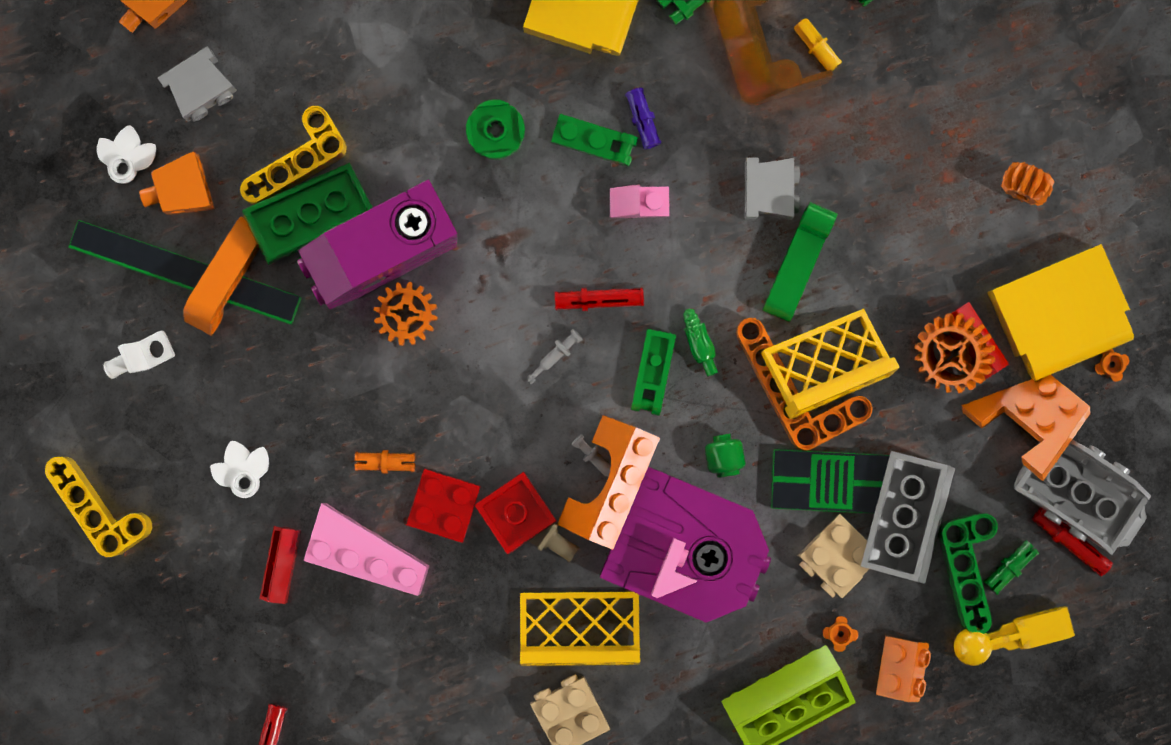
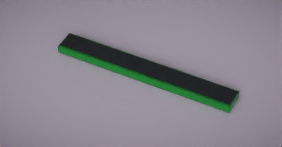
M78 220L68 247L192 291L209 266L208 264ZM242 277L227 303L292 325L302 297Z

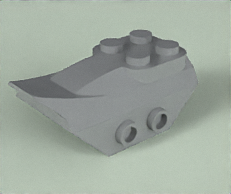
M1072 440L1044 481L1040 480L1024 465L1022 466L1015 481L1014 489L1046 510L1044 516L1058 525L1064 522L1071 527L1069 530L1070 534L1083 542L1086 538L1111 555H1113L1117 547H1128L1147 519L1145 505L1151 495L1128 475L1130 473L1129 469L1118 462H1114L1112 465L1103 459L1106 454L1092 445L1087 448Z

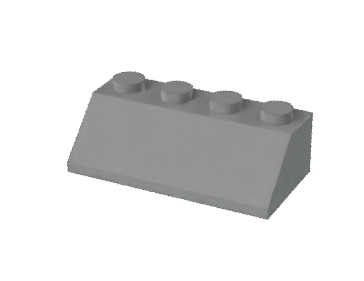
M891 451L861 567L925 584L955 468Z

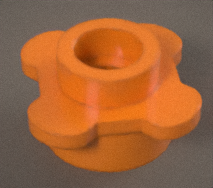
M1113 349L1101 353L1100 363L1095 365L1096 373L1098 375L1105 374L1114 382L1120 381L1123 378L1122 373L1130 362L1129 357L1126 354L1121 355L1114 352ZM1110 362H1114L1115 366L1110 367Z
M843 616L837 617L832 626L823 629V637L833 643V648L837 652H843L847 645L858 639V631L852 629L847 624V618ZM839 631L843 632L842 637L838 636Z

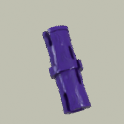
M636 88L626 92L625 96L633 114L632 124L637 126L643 149L646 150L660 145L661 140L653 121L655 115L653 111L650 112L643 92L644 89Z

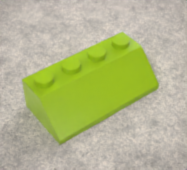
M827 645L811 651L808 655L785 665L782 669L759 679L756 683L731 694L728 698L721 701L744 745H778L856 703L842 670Z

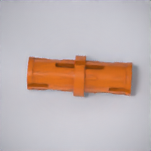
M382 450V453L355 452V461H367L356 462L354 464L355 471L379 470L382 474H388V471L415 472V463H403L414 462L415 453H389L388 450Z

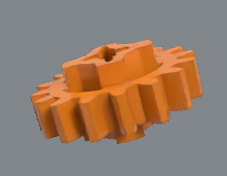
M397 282L395 291L388 287L385 288L388 296L386 298L378 296L377 299L382 305L373 309L375 312L380 313V317L374 319V323L383 324L379 333L385 334L389 332L388 341L390 342L394 341L396 337L399 338L400 346H404L406 339H409L412 346L416 345L415 338L418 336L425 341L426 336L424 332L426 330L431 332L435 330L429 325L430 322L438 321V317L431 313V311L438 308L436 304H429L433 297L431 293L423 296L424 287L420 285L416 290H413L412 282H408L406 288H403ZM403 295L398 304L395 306L389 305L394 298ZM414 296L422 301L425 311L416 308ZM405 306H409V310L419 316L408 317L407 321L403 322V318L393 312L404 311ZM387 317L394 318L398 323L397 332L390 327ZM417 322H423L418 330L409 333L411 326Z

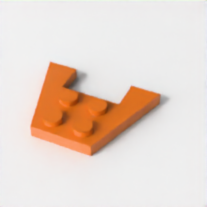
M1052 375L1037 381L1031 379L961 405L962 412L980 428L985 427L998 416L1006 413L1040 443L1021 458L1023 465L1042 481H1044L1090 415V406Z

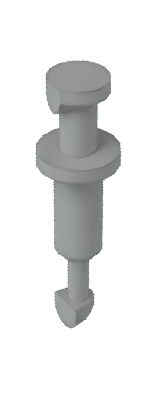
M575 329L570 331L572 334L563 342L555 341L557 346L540 361V366L527 376L529 384L536 381L535 377L543 370H549L564 354L567 356L571 354L568 349L575 342L578 344L583 339Z
M580 434L572 442L573 447L580 448L584 452L583 460L585 462L589 460L604 476L609 477L611 465L597 452L599 447L591 448L583 440L584 436Z

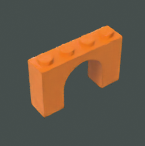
M603 415L592 443L606 448L610 453L611 469L608 480L601 493L590 503L584 504L568 497L557 525L613 550L660 438Z

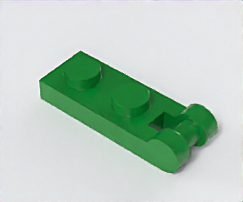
M559 114L551 143L620 165L630 166L632 160L630 154L632 147H636L638 137ZM613 141L621 143L619 153L610 151Z
M647 329L631 406L632 411L640 412V409L651 411L652 415L660 416L676 334ZM644 389L656 391L654 400L642 398Z

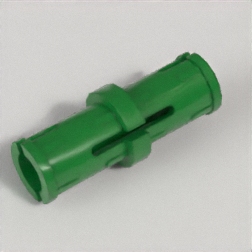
M1025 540L1009 558L1004 557L1001 560L1002 565L983 582L986 586L990 587L991 591L998 595L1014 577L1018 578L1022 574L1021 570L1039 554L1038 550L1033 549L1034 546Z

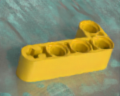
M311 106L302 115L303 125L312 140L252 174L242 182L240 193L248 203L255 205L291 189L345 156L347 150L346 143L324 108ZM314 115H323L324 123L321 127L313 128L310 126V120ZM329 140H338L339 148L336 152H325V144ZM306 154L313 155V164L309 168H301L299 165L301 157ZM280 169L287 170V180L283 183H275V173ZM264 178H267L270 185L274 187L272 190L265 186L267 183L263 181ZM253 185L261 188L259 189L260 196L249 195L253 192L251 188Z
M54 457L47 462L45 474L100 555L104 557L121 555L151 533L152 521L146 514L132 513L116 521L72 458ZM59 465H66L65 475L57 474L60 470ZM75 478H76V481L70 482V481L68 480V479H75ZM77 486L84 490V499L79 503L72 496V492ZM94 510L101 516V523L97 527L92 526L89 522V516ZM134 518L139 519L143 525V529L138 535L134 534L130 529V523ZM109 535L114 536L118 541V547L113 552L106 547V539Z

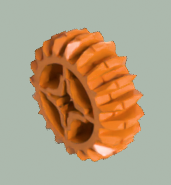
M947 313L944 320L938 316L933 320L934 324L927 323L924 326L926 332L918 334V339L921 342L917 343L914 347L917 351L922 352L915 356V361L923 362V365L918 368V372H928L929 375L926 376L925 381L929 382L935 379V389H939L945 384L946 393H950L954 386L958 393H962L965 390V386L969 390H973L976 387V383L982 384L985 381L984 375H989L992 371L988 364L995 362V357L988 354L995 350V346L986 344L992 338L991 334L984 336L981 334L985 326L981 324L975 328L973 326L975 318L971 317L967 322H964V315L961 313L955 319L951 313ZM943 332H957L965 337L962 340H956L950 335L946 336ZM934 342L937 344L936 348L941 354L939 362H937L934 355ZM971 344H973L976 352L975 365L972 362L974 359L969 355L968 351ZM962 345L963 347L958 351L959 355L947 361L951 356L950 352ZM955 367L960 372L963 370L966 374H952L944 369Z

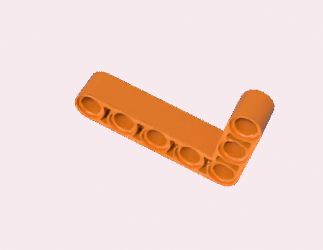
M747 318L738 324L736 328L737 340L794 447L799 450L813 449L870 418L873 409L872 404L863 396L849 398L812 418L809 412L801 414L794 419L787 418L783 412L786 402L781 392H774L770 388L769 384L773 376L769 368L759 365L756 361V354L759 350H765L774 346L763 324L756 318ZM745 324H752L757 328L758 335L755 339L748 340L743 336L742 328ZM778 353L772 354L776 364L785 368ZM789 377L787 386L793 396L798 391ZM854 401H859L864 405L865 411L860 418L854 417L850 412V406ZM828 415L835 416L839 422L838 428L833 432L826 430L824 427V419ZM803 428L810 430L813 436L811 443L808 445L800 444L797 439L798 432Z

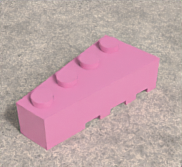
M321 503L303 561L416 596L421 594L429 569L428 564L400 547L395 546L382 536L367 529L327 503Z

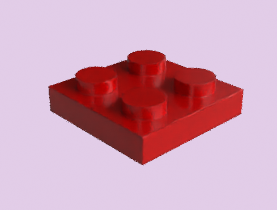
M424 468L406 525L463 543L481 486Z
M525 472L520 473L475 504V507L508 555L557 522Z

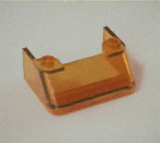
M714 0L713 12L739 95L745 103L758 105L829 82L833 76L831 70L802 78L799 66L794 61L782 59L772 62L755 8L767 3L769 0Z

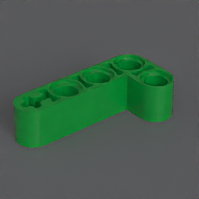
M809 202L803 212L762 311L787 322L791 321L838 213Z
M974 513L947 520L940 525L938 539L960 623L964 629L982 634L990 629L992 618L972 544L989 540L997 533L998 523L996 519L986 513ZM984 518L987 520L989 528L985 534L980 535L977 533L975 525L979 519ZM955 525L960 530V536L957 541L950 542L946 532L949 527ZM963 554L966 556L968 564L964 570L958 571L954 566V560L958 555ZM971 583L975 588V594L971 599L965 600L962 596V588L966 584ZM965 605L973 606L975 614L982 617V620L978 622V627L970 624V620L974 619L973 610L965 609Z

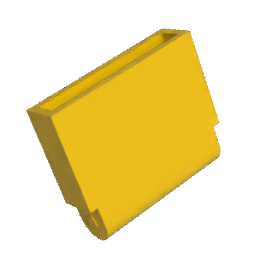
M532 0L523 30L524 33L591 54L592 49L620 56L638 0Z
M1102 244L987 292L1014 356H1021L1030 377L1034 381L1134 339L1131 325L1125 314V311L1130 310Z

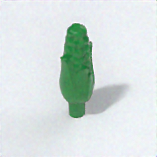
M686 309L683 313L686 328L683 330L686 333L691 353L696 362L703 365L707 377L717 374L718 371L713 360L716 357L715 347L707 333L705 323H701L694 309Z

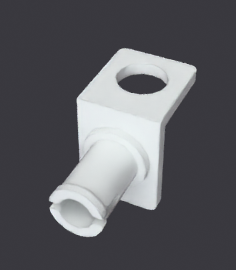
M162 330L139 342L118 346L121 355L104 362L103 366L108 377L114 379L127 371L129 373L150 370L173 358L175 353L165 331ZM153 341H159L163 345L164 352L159 358L154 357L150 352V345Z

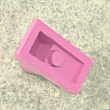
M640 184L610 188V218L669 217V186L640 187Z
M673 538L651 596L659 598L697 582L696 579L675 571L677 566L683 567L689 551L684 549L685 542Z

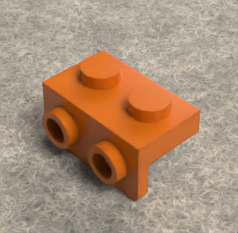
M885 636L876 695L905 702H919L926 689L924 674L925 668L928 667L931 659L929 643Z

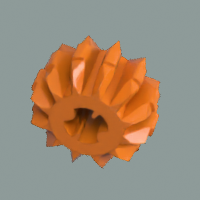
M1013 162L1002 178L1001 187L1006 194L1030 205H1043L1053 191L1054 180L1050 174L1025 162Z

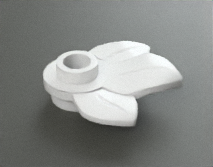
M128 125L118 133L114 142L106 138H99L97 155L99 160L108 166L107 170L110 178L117 183L125 184L131 182L136 177L137 171L150 167L156 156V145L152 143L141 145L138 133L132 126ZM122 164L128 166V171L125 174H120L118 171Z
M230 441L225 451L224 463H215L210 466L213 479L221 486L230 487L236 496L249 498L256 494L260 486L259 479L268 471L269 456L265 447L257 448L250 453L244 445L236 441ZM245 477L250 480V486L247 489H243L240 485L241 479Z

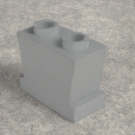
M208 46L158 77L162 86L168 92L172 91L180 113L187 122L190 120L195 122L202 119L208 114L207 110L216 104L221 106L229 102L233 98L232 94L237 91L214 65L218 62V59Z
M746 158L744 220H757L758 215L792 220L794 213H799L800 199L799 195H794V183L799 184L800 168L799 166H794V158L759 163V158Z

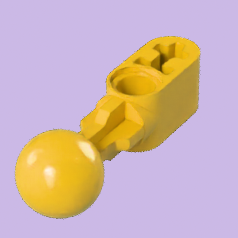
M1056 607L1015 618L1013 622L1003 624L998 631L982 634L964 629L958 633L954 640L955 655L962 663L977 666L984 663L990 657L993 650L1005 648L1008 651L1018 648L1030 649L1074 637L1075 633L1068 607Z

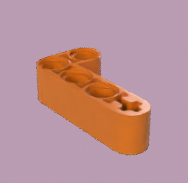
M241 216L236 221L184 306V322L210 336L218 328L224 314L223 308L260 249L244 217Z

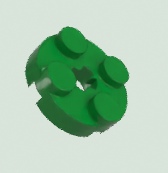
M488 100L478 105L471 116H469L466 123L467 139L478 155L491 160L504 159L520 149L525 137L524 120L518 110L503 100ZM498 122L499 127H504L503 134L499 133L500 137L494 138L493 134L487 133L488 126L492 128L491 123Z

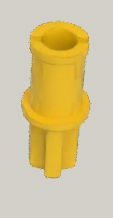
M805 18L796 24L794 31L809 48L808 53H813L827 70L828 74L842 63V60L837 57L828 45L827 37L823 38L809 19Z

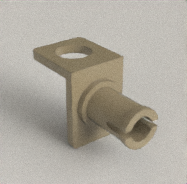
M556 523L529 540V542L538 547V550L542 551L543 548L545 550L549 548L566 559L567 562L572 560L580 548L557 533L559 530Z

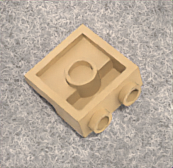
M838 514L797 555L802 560L799 565L811 577L816 573L824 581L820 586L832 598L836 594L843 598L869 570L868 568L861 567L867 540L841 514Z
M576 674L571 675L560 682L562 687L552 692L548 687L533 695L535 700L530 705L551 745H582L611 730L584 675L579 678Z

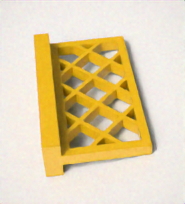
M864 309L769 347L761 352L787 404L785 411L789 419L886 379L900 368L895 357L889 358ZM856 319L860 320L864 328L862 337L848 331L850 322ZM831 331L841 335L837 347L823 342L825 332ZM845 337L860 343L857 355L842 349ZM805 341L816 346L812 358L797 352L801 342ZM865 345L875 349L879 357L878 360L872 362L861 357ZM820 348L835 353L832 365L817 360ZM781 352L791 356L787 368L777 365L772 354ZM839 356L854 361L852 371L846 372L836 368ZM795 358L810 364L806 376L792 371ZM814 366L829 372L826 382L821 383L811 378ZM789 377L804 382L800 393L792 396L787 386Z
M635 592L520 593V665H640L639 594ZM561 599H569L577 607L565 620L553 609ZM574 599L585 600L579 605ZM590 599H598L607 607L595 620L583 609ZM604 599H614V600H613V601L611 602V604L609 605ZM620 599H633V611L625 619L612 608ZM526 600H540L547 609L534 620L527 613ZM545 600L555 601L551 605H549ZM609 610L621 621L611 634L598 623ZM549 611L562 622L551 635L539 624V621ZM579 611L592 622L581 634L568 623ZM632 616H633V627L628 623L629 619H630ZM527 618L532 622V624L528 628ZM594 625L607 637L599 646H591L583 638ZM625 625L633 633V645L621 646L613 636ZM536 626L547 639L540 646H527V634ZM564 626L577 637L569 646H561L553 638ZM551 640L556 646L545 645ZM610 640L615 646L604 645ZM579 641H581V642H582L583 644H585L586 646H575V645H576Z

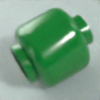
M731 434L713 436L714 442L705 446L708 471L716 474L717 478L740 474V469H743L746 465L742 441L731 439Z

